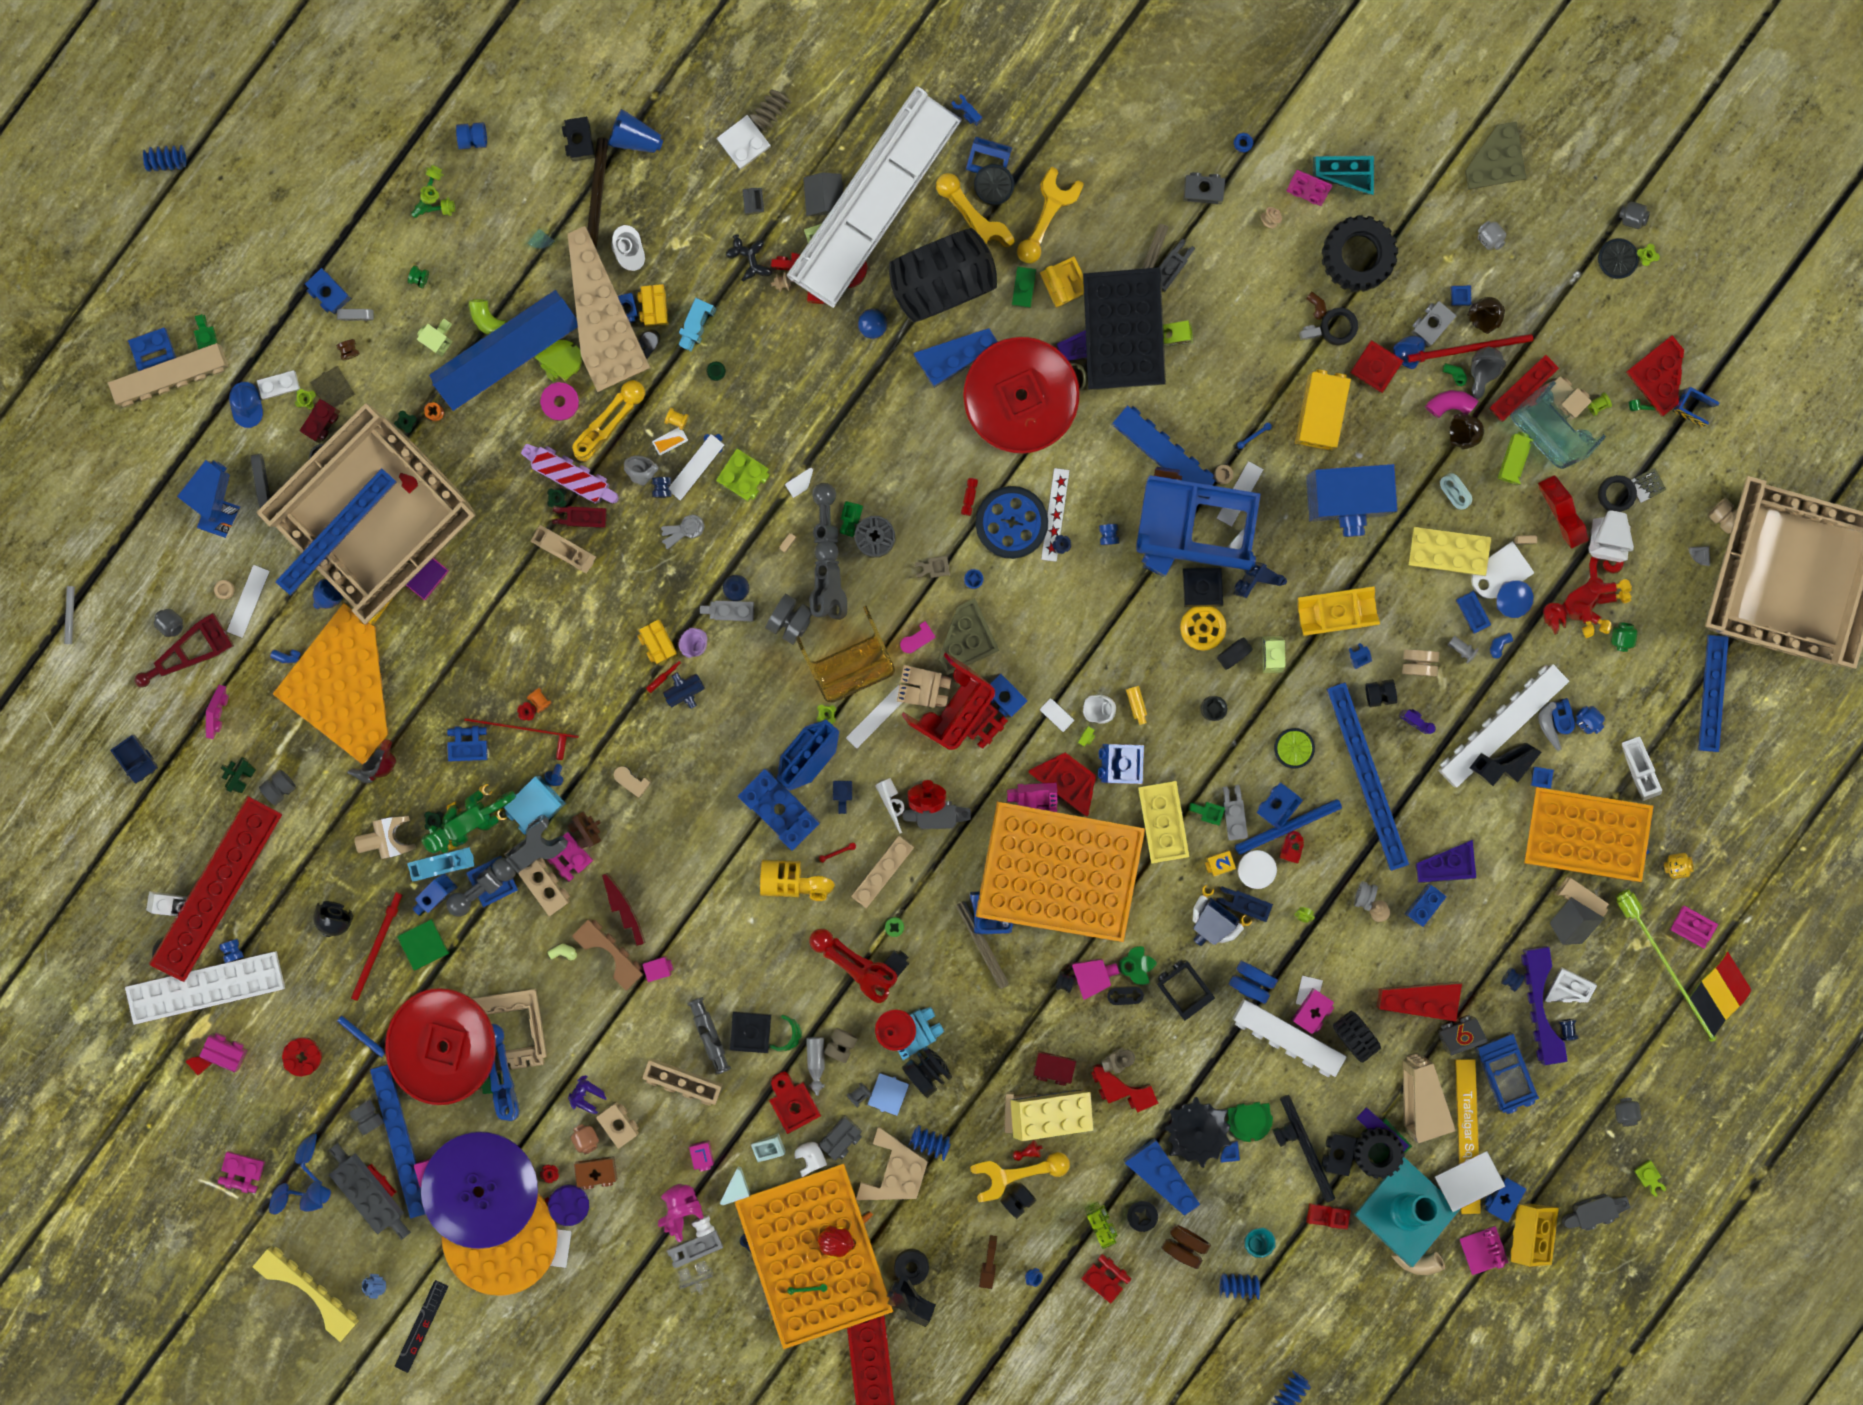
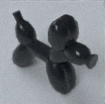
M739 234L733 235L734 247L727 250L726 257L734 259L740 254L748 257L750 264L741 280L744 282L746 279L754 277L755 274L771 276L772 271L770 268L758 265L755 257L762 250L764 240H758L748 248L743 246Z

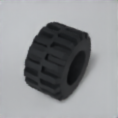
M1350 1010L1333 1024L1334 1031L1358 1061L1364 1063L1381 1049L1377 1038L1354 1011Z
M1375 1127V1129H1367L1366 1133L1363 1131L1361 1133L1362 1136L1356 1139L1357 1143L1354 1149L1355 1153L1353 1154L1355 1162L1369 1177L1386 1179L1388 1175L1390 1177L1393 1176L1394 1171L1398 1172L1400 1170L1399 1166L1403 1165L1404 1162L1402 1158L1405 1157L1404 1147L1400 1140L1386 1128ZM1376 1143H1385L1389 1147V1155L1381 1163H1373L1368 1158L1370 1148Z

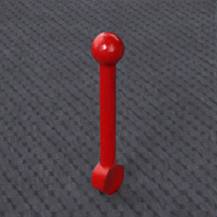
M852 842L849 846L826 856L821 855L818 860L824 863L826 859L847 850H855L856 844Z

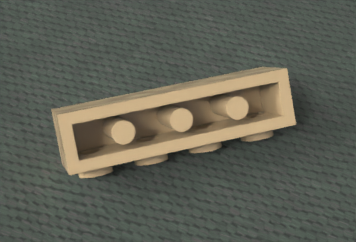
M653 1058L649 1059L642 1078L650 1085L657 1086L658 1084L664 1086V1089L669 1092L675 1093L677 1091L683 1093L682 1096L693 1099L694 1097L700 1099L701 1103L708 1106L717 1103L723 1086L722 1083Z

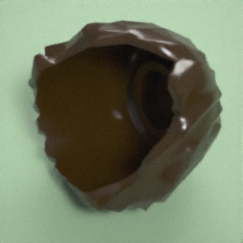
M1484 297L1469 308L1467 316H1469V321L1472 322L1473 326L1489 334L1501 326L1505 309L1498 299Z
M1466 413L1454 415L1449 430L1450 444L1463 450L1478 445L1484 435L1482 422L1478 418Z

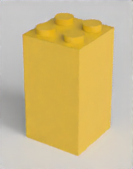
M1316 369V371L1308 375L1295 444L1333 451L1338 447L1351 379L1346 378L1347 375L1335 373V375H1328V371Z

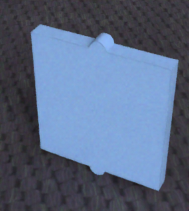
M879 1073L868 1105L880 1109L881 1112L886 1111L897 1116L909 1084L896 1079L895 1076L892 1078Z

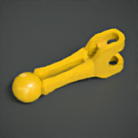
M1053 166L1048 169L1040 184V190L1045 199L1040 218L1028 239L1023 240L1017 247L1018 258L1027 264L1035 263L1040 258L1042 252L1040 244L1055 213L1060 207L1068 206L1077 201L1084 186L1083 182L1077 180L1069 190H1060L1056 185L1058 170Z
M951 173L939 176L936 181L938 194L944 198H949V201L959 210L970 228H973L986 244L990 240H998L1004 247H1010L1014 244V237L1003 223L989 222L974 209L962 192L957 176Z
M635 380L625 382L621 387L620 393L615 396L609 406L577 438L572 448L578 461H589L599 450L603 442L608 440L616 426L634 408V405L639 404L644 399L645 389L640 382ZM624 401L626 404L603 430H600L599 428L604 421ZM583 447L587 448L585 452L579 451Z
M1054 1152L1047 1157L1046 1161L1025 1168L1002 1169L992 1161L972 1165L970 1170L973 1174L986 1173L992 1179L990 1189L980 1193L977 1196L978 1202H986L999 1199L1004 1193L1006 1185L1024 1177L1048 1173L1054 1177L1064 1176L1069 1171L1070 1161L1065 1154Z

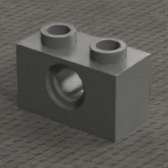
M1196 172L1186 175L1183 201L1222 204L1225 178H1221V175L1209 174V177L1201 176V173ZM1202 183L1207 184L1209 191L1202 192L1199 189V185Z

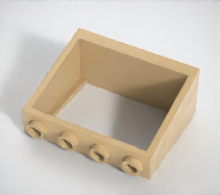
M1418 1053L1407 1056V1059L1403 1060V1103L1406 1133L1417 1143H1421L1456 1131L1434 1064L1424 1056L1418 1055Z

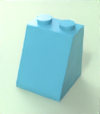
M535 776L516 795V798L504 806V808L507 810L505 812L507 817L512 821L515 819L519 824V830L526 835L529 823L541 815H545L549 820L566 803L541 776Z

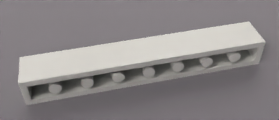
M1554 664L1544 665L1538 671L1539 675L1535 679L1531 678L1524 684L1525 689L1514 693L1510 697L1511 702L1507 706L1503 704L1496 711L1497 715L1493 719L1488 718L1482 724L1483 728L1479 732L1474 731L1468 737L1469 741L1465 745L1461 744L1454 750V756L1450 759L1447 757L1440 763L1441 768L1438 771L1453 787L1457 788L1473 773L1469 767L1480 753L1490 757L1569 682Z

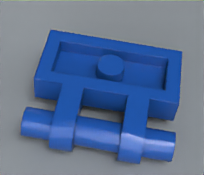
M455 726V728L447 729L448 736H455V742H447L448 761L488 760L487 741H479V735H487V727L472 726V728H462L461 726ZM472 735V741L462 742V736Z

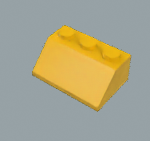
M1536 1204L1517 1205L1511 1262L1529 1267L1552 1265L1558 1207Z

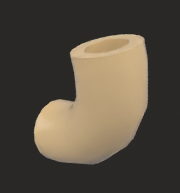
M1394 1252L1391 1254L1396 1263L1404 1270L1415 1275L1428 1276L1445 1270L1444 1261L1437 1252L1422 1256L1415 1266L1411 1268Z

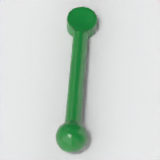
M826 1284L796 1289L789 1287L787 1293L792 1295L795 1292L816 1290L825 1292L828 1287Z

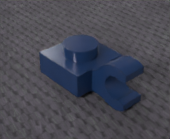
M833 781V800H839L838 814H847V800H852V781Z

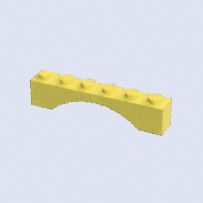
M269 1247L252 1267L266 1279L285 1281L306 1292L320 1309L325 1329L341 1342L359 1322L356 1319V1314L342 1307L339 1299L328 1295L326 1288L312 1281L313 1278L308 1273L300 1271L298 1265L293 1260H287L279 1248Z

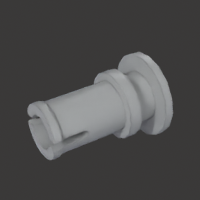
M1456 636L1448 644V646L1460 653L1462 658L1468 659L1467 664L1475 658L1479 650L1478 647L1476 650L1472 649V645L1468 646Z

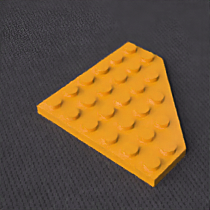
M343 603L277 687L273 695L361 764H364L389 735L382 691L379 652L376 642V628L370 623L365 625L351 611L352 608Z

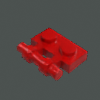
M991 704L987 706L967 735L972 740L979 735L982 739L977 745L982 749L987 744L990 745L992 743L993 737L999 731L1002 732L1003 726L1008 722L1004 716L999 721L994 719L998 711ZM990 722L993 727L985 734L982 730Z
M1101 1254L1097 1259L1102 1263L1100 1268L1093 1263L1081 1279L1111 1304L1123 1290L1118 1283L1122 1280L1128 1284L1132 1278L1127 1275L1123 1268L1117 1267L1110 1257L1107 1258ZM1107 1269L1115 1274L1113 1279L1105 1273Z

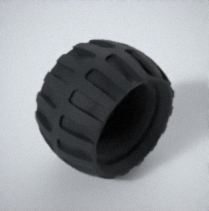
M973 228L964 229L938 239L889 262L890 282L894 296L903 312L914 323L954 308L997 288V272L994 259L985 241Z

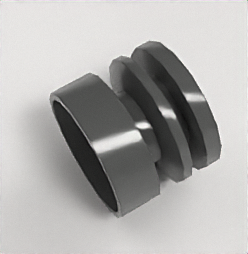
M869 516L857 525L855 542L858 549L864 555L871 558H880L892 550L895 544V531L887 519L880 516ZM874 531H877L880 539H876V542L872 541V537H869L870 534H874Z

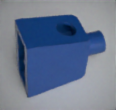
M445 873L434 879L415 898L417 904L413 907L414 912L419 916L425 912H431L458 888L457 885Z

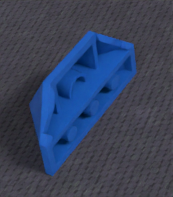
M826 719L805 726L780 756L776 779L790 791L811 783L836 753L839 730Z

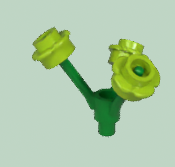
M436 166L426 167L427 172L425 175L429 176L430 179L427 186L422 187L420 190L421 200L411 212L412 216L417 218L426 212L442 210L443 215L452 216V212H455V203L453 200L450 201L449 197L441 200V206H431L439 198V193L432 186L434 179L440 181L444 174L441 173L442 169Z

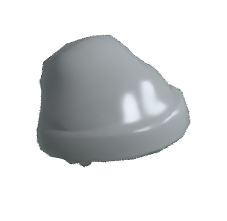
M631 456L624 462L626 474L629 475L632 482L639 485H645L658 471L657 464H654L652 460L644 456Z

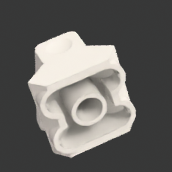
M1608 511L1605 517L1593 519L1590 531L1591 543L1589 545L1592 557L1615 562L1628 560V551H1633L1634 545L1630 532L1631 526H1629L1626 513Z

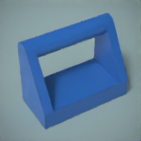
M975 137L966 170L978 173L983 168L972 164L975 151L1005 159L1003 167L1007 168L1012 147Z

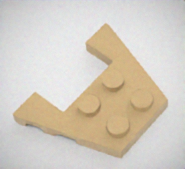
M878 1127L873 1144L892 1150L881 1187L861 1182L856 1200L917 1199L928 1161L898 1141L894 1136L884 1131V1129Z

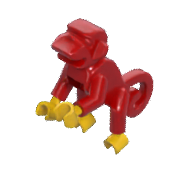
M1591 557L1589 563L1590 579L1588 582L1571 592L1563 604L1549 603L1543 610L1544 621L1551 627L1554 635L1559 633V624L1566 628L1567 618L1578 621L1583 620V623L1587 625L1582 628L1585 638H1589L1595 633L1592 623L1595 625L1600 624L1599 631L1609 634L1611 622L1605 619L1602 620V617L1592 610L1597 603L1617 602V599H1621L1623 604L1632 600L1630 595L1632 586L1629 580L1623 579L1618 584L1615 582L1604 583L1597 574V563L1600 558ZM1608 560L1603 562L1604 570L1611 574L1620 572L1624 566V561L1616 562L1615 565H1611ZM1621 588V591L1618 594H1615V592H1617V589Z

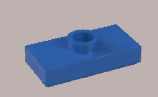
M1474 591L1456 599L1473 634L1491 625Z

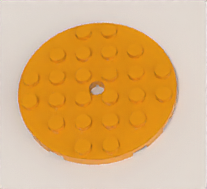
M476 1186L473 1189V1193L478 1197L483 1196L484 1189L481 1186ZM538 1193L536 1206L530 1220L509 1241L490 1248L476 1249L457 1245L442 1236V1247L449 1267L464 1284L484 1294L510 1295L531 1287L546 1273L556 1254L558 1228L557 1223L549 1213L548 1204Z

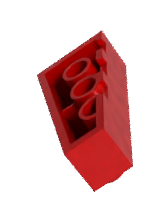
M1457 981L1379 988L1376 1007L1380 1010L1456 1022L1462 983Z

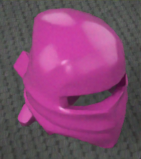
M676 1184L661 1196L662 1200L666 1202L668 1211L666 1216L658 1220V1227L664 1226L665 1233L669 1232L671 1236L675 1235L676 1241L681 1242L683 1240V1217L694 1214L702 1220L704 1216L693 1187Z

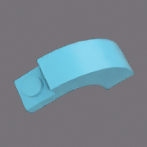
M470 847L407 864L413 882L474 866V857Z

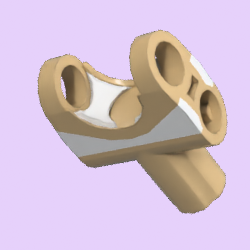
M409 816L390 817L373 821L375 832L355 836V846L358 853L379 849L380 857L384 859L416 849L415 844L400 843L395 835L396 829L403 822L410 821Z

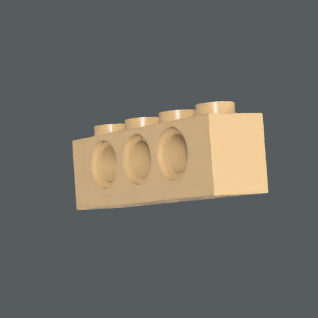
M538 858L530 867H526L518 874L550 917L570 902L568 899L570 895L564 888L561 889L557 884L559 880L553 872L549 873L545 868L547 863L544 859ZM536 872L543 874L542 882H537L534 879ZM547 887L554 889L555 895L553 898L546 896L545 890Z

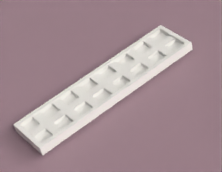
M277 951L191 971L185 982L169 976L125 987L134 1025L285 989Z

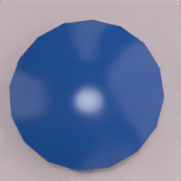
M1520 580L1504 582L1497 595V609L1503 615L1510 618H1519L1525 615L1533 604L1534 595L1532 589L1527 583Z

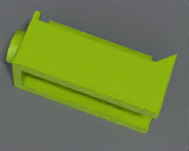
M1518 432V434L1511 435L1497 479L1517 486L1521 485L1519 478L1521 477L1531 447L1529 443L1534 440L1529 438V434Z

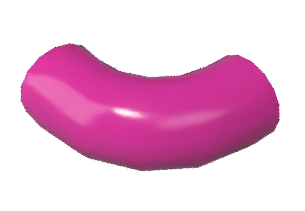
M1449 390L1438 393L1427 402L1425 408L1433 416L1440 418L1446 411L1451 409L1469 414L1479 401L1463 391Z

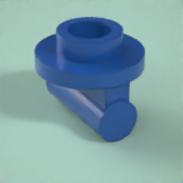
M556 764L553 771L545 773L544 778L551 786H560L563 783V777L560 775L562 770L560 764Z

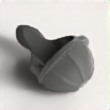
M1494 347L1481 348L1472 358L1471 373L1475 383L1471 390L1473 397L1477 400L1483 396L1486 383L1496 379L1506 365L1501 352Z

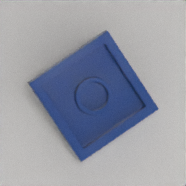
M502 856L467 872L466 874L472 886L478 883L476 880L477 876L488 867H492L494 862L502 858ZM512 878L507 882H503V885L494 893L488 894L485 891L478 898L482 906L485 907L517 891L518 888Z

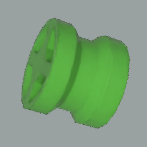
M891 917L885 924V931L891 937H898L904 931V923L898 917Z

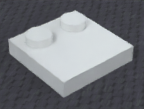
M748 115L717 137L719 143L740 170L771 147Z

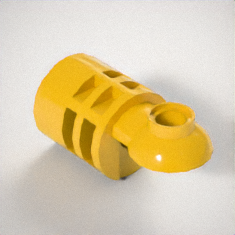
M762 859L760 896L799 898L800 894H810V899L824 901L827 895L833 891L835 884L831 879L823 876L801 878V861Z

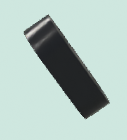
M1137 986L1113 987L1107 992V999L1113 1005L1139 1004L1144 998L1143 991ZM1133 990H1136L1137 993H1140V996L1137 997V1000H1134L1133 997H1127V994H1132ZM1117 991L1118 994H1124V997H1119L1118 1001H1114L1113 998H1110V995Z

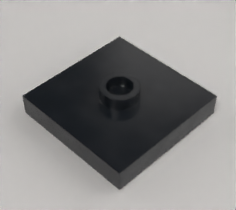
M1183 568L1184 607L1223 606L1222 568Z
M733 1011L730 1050L769 1053L772 1014Z

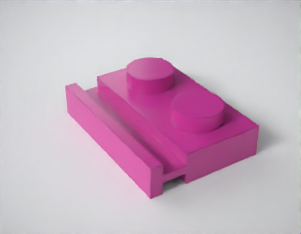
M1683 905L1669 930L1705 949L1718 924Z

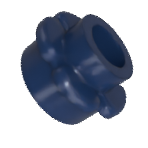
M1058 535L1055 537L1052 546L1056 549L1057 553L1064 554L1070 550L1071 540L1067 536Z

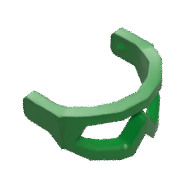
M782 1015L781 1018L787 1020L792 1027L791 1040L783 1047H777L772 1044L769 1046V1048L780 1052L797 1047L799 1039L802 1037L800 1025L795 1019L786 1015Z

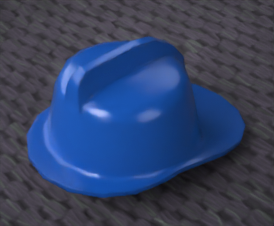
M249 382L236 384L229 394L233 418L238 425L244 428H252L261 421L263 416L259 391Z

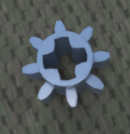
M370 1274V1278L366 1277L362 1282V1291L369 1298L378 1299V1295H382L386 1290V1282L383 1280V1277H379V1274Z

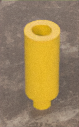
M1135 686L1126 689L1134 719H1138L1139 725L1147 723L1145 719L1147 711L1140 687Z

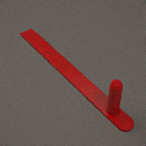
M470 718L464 719V721L559 735L556 753L557 760L564 759L567 737L579 738L578 735Z

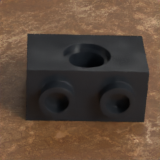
M588 117L564 120L565 126H562L563 137H567L568 145H565L567 157L570 156L572 162L595 158ZM576 135L583 136L582 141L578 144L573 143V138Z
M1331 1131V1135L1327 1136L1326 1139L1327 1155H1323L1322 1166H1324L1326 1172L1349 1176L1357 1139L1355 1136ZM1336 1149L1343 1150V1155L1340 1158H1335L1333 1155Z

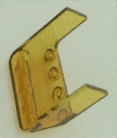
M867 605L863 608L874 634L872 637L814 662L811 661L800 637H796L823 698L827 702L833 703L891 677L895 672V667Z

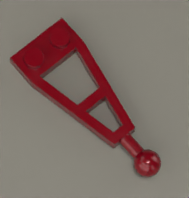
M215 613L208 615L190 628L154 662L155 668L147 673H138L134 679L135 684L138 687L144 688L149 685L150 679L158 674L161 676L169 675L217 657L234 647ZM201 630L213 651L189 660L181 646ZM176 652L182 663L166 669L163 663Z

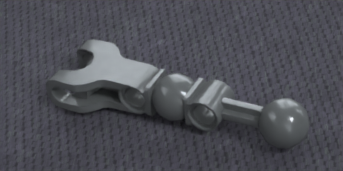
M820 483L816 485L812 493L813 501L819 505L820 523L813 529L814 543H818L814 551L818 561L815 562V588L809 598L810 611L815 617H824L828 614L833 619L841 620L847 615V597L841 588L839 561H835L839 553L838 547L835 544L838 543V529L831 525L830 505L836 499V491L832 485ZM821 604V610L818 611V606ZM837 605L839 606V613H838V614H837V612H836V610H837Z
M545 815L537 817L528 824L525 839L506 853V857L497 859L492 867L490 866L482 871L476 878L477 884L465 893L457 892L448 898L446 903L447 910L456 917L466 915L471 908V902L485 891L488 894L494 893L503 885V882L511 880L516 872L519 873L538 858L552 859L567 847L568 841L563 836H558L553 840L542 838L541 834L548 827L549 820Z

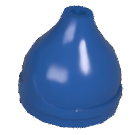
M322 579L314 586L313 606L315 609L333 608L341 602L343 596L327 579Z

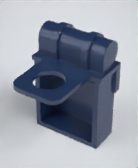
M135 734L129 736L110 750L127 773L126 775L130 776L135 784L143 781L146 776L158 769L157 764L153 761L154 758L144 748Z

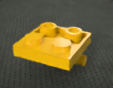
M1075 256L1054 266L1051 265L1039 273L1055 308L1084 295L1083 273Z

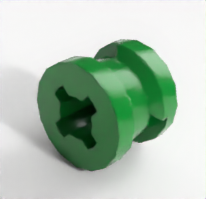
M414 265L410 270L407 283L411 285L417 284L419 288L423 289L429 277V270H420L418 266Z

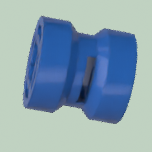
M1118 524L1099 526V532L1102 534L1100 545L1119 544V537L1116 536Z
M971 569L965 574L964 582L967 587L977 589L983 583V575L979 570Z
M238 939L219 945L220 950L224 953L223 959L225 963L244 957L242 951L239 950Z

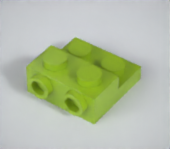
M736 449L716 481L749 502L750 499L754 500L759 493L757 488L761 483L765 484L770 474L767 467L739 449Z

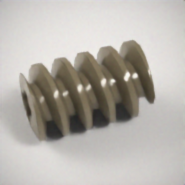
M773 89L769 91L771 96L766 95L764 97L766 102L761 101V108L757 107L755 109L757 115L753 113L750 115L753 122L766 133H768L765 128L766 126L773 127L770 120L777 122L775 114L782 115L780 108L787 109L784 103H792L784 94Z

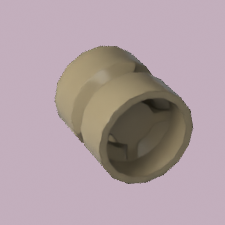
M836 1028L831 1037L833 1041L828 1043L824 1053L846 1063L851 1054L849 1050L854 1048L858 1038L847 1031Z

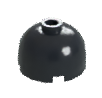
M323 901L322 905L318 903L315 908L313 922L322 935L326 937L339 936L349 929L354 916L350 909L348 912L343 910L344 905Z

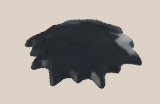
M1194 1097L1191 1104H1183L1179 1110L1170 1109L1172 1122L1165 1127V1130L1171 1133L1168 1141L1172 1144L1170 1156L1181 1155L1187 1162L1197 1160L1200 1166L1204 1168L1209 1158H1219L1221 1147L1232 1145L1226 1135L1231 1127L1225 1121L1227 1109H1214L1210 1103L1201 1104L1198 1097Z

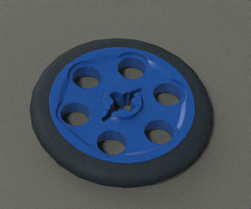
M1006 486L992 491L984 498L979 505L975 525L978 537L987 550L1003 558L1016 559L1031 554L1041 545L1048 531V515L1043 502L1030 490L1018 486ZM1014 498L1021 500L1022 505L1018 509H1014L1010 505L1011 500ZM995 504H1000L1003 507V512L1000 515H995L992 512V507ZM1033 511L1036 519L1033 522H1028L1025 519L1026 512ZM1011 517H1014L1017 523L1023 525L1017 524L1010 528L1009 524L1001 521V519L1010 520ZM989 524H998L999 531L996 534L990 533L988 531ZM1023 530L1031 532L1032 537L1030 540L1024 541L1021 538ZM1005 536L1013 538V544L1009 547L1004 546L1002 543V539Z

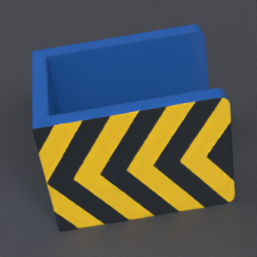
M1692 387L1684 389L1679 398V404L1674 407L1673 412L1701 427L1707 426L1709 424L1708 421L1683 408L1688 396L1690 395L1712 408L1718 406L1720 402Z

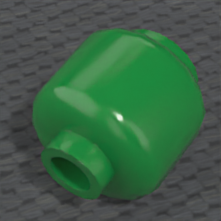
M1618 623L1617 626L1613 627L1611 644L1617 647L1618 651L1628 652V649L1636 646L1638 630L1631 623Z

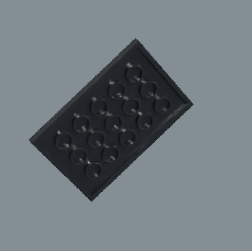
M1161 268L1083 273L1088 389L1098 390L1166 385Z

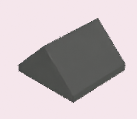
M821 172L803 177L807 216L828 215L843 193L842 174Z
M1571 897L1553 917L1550 925L1562 945L1583 944L1603 921L1604 917Z

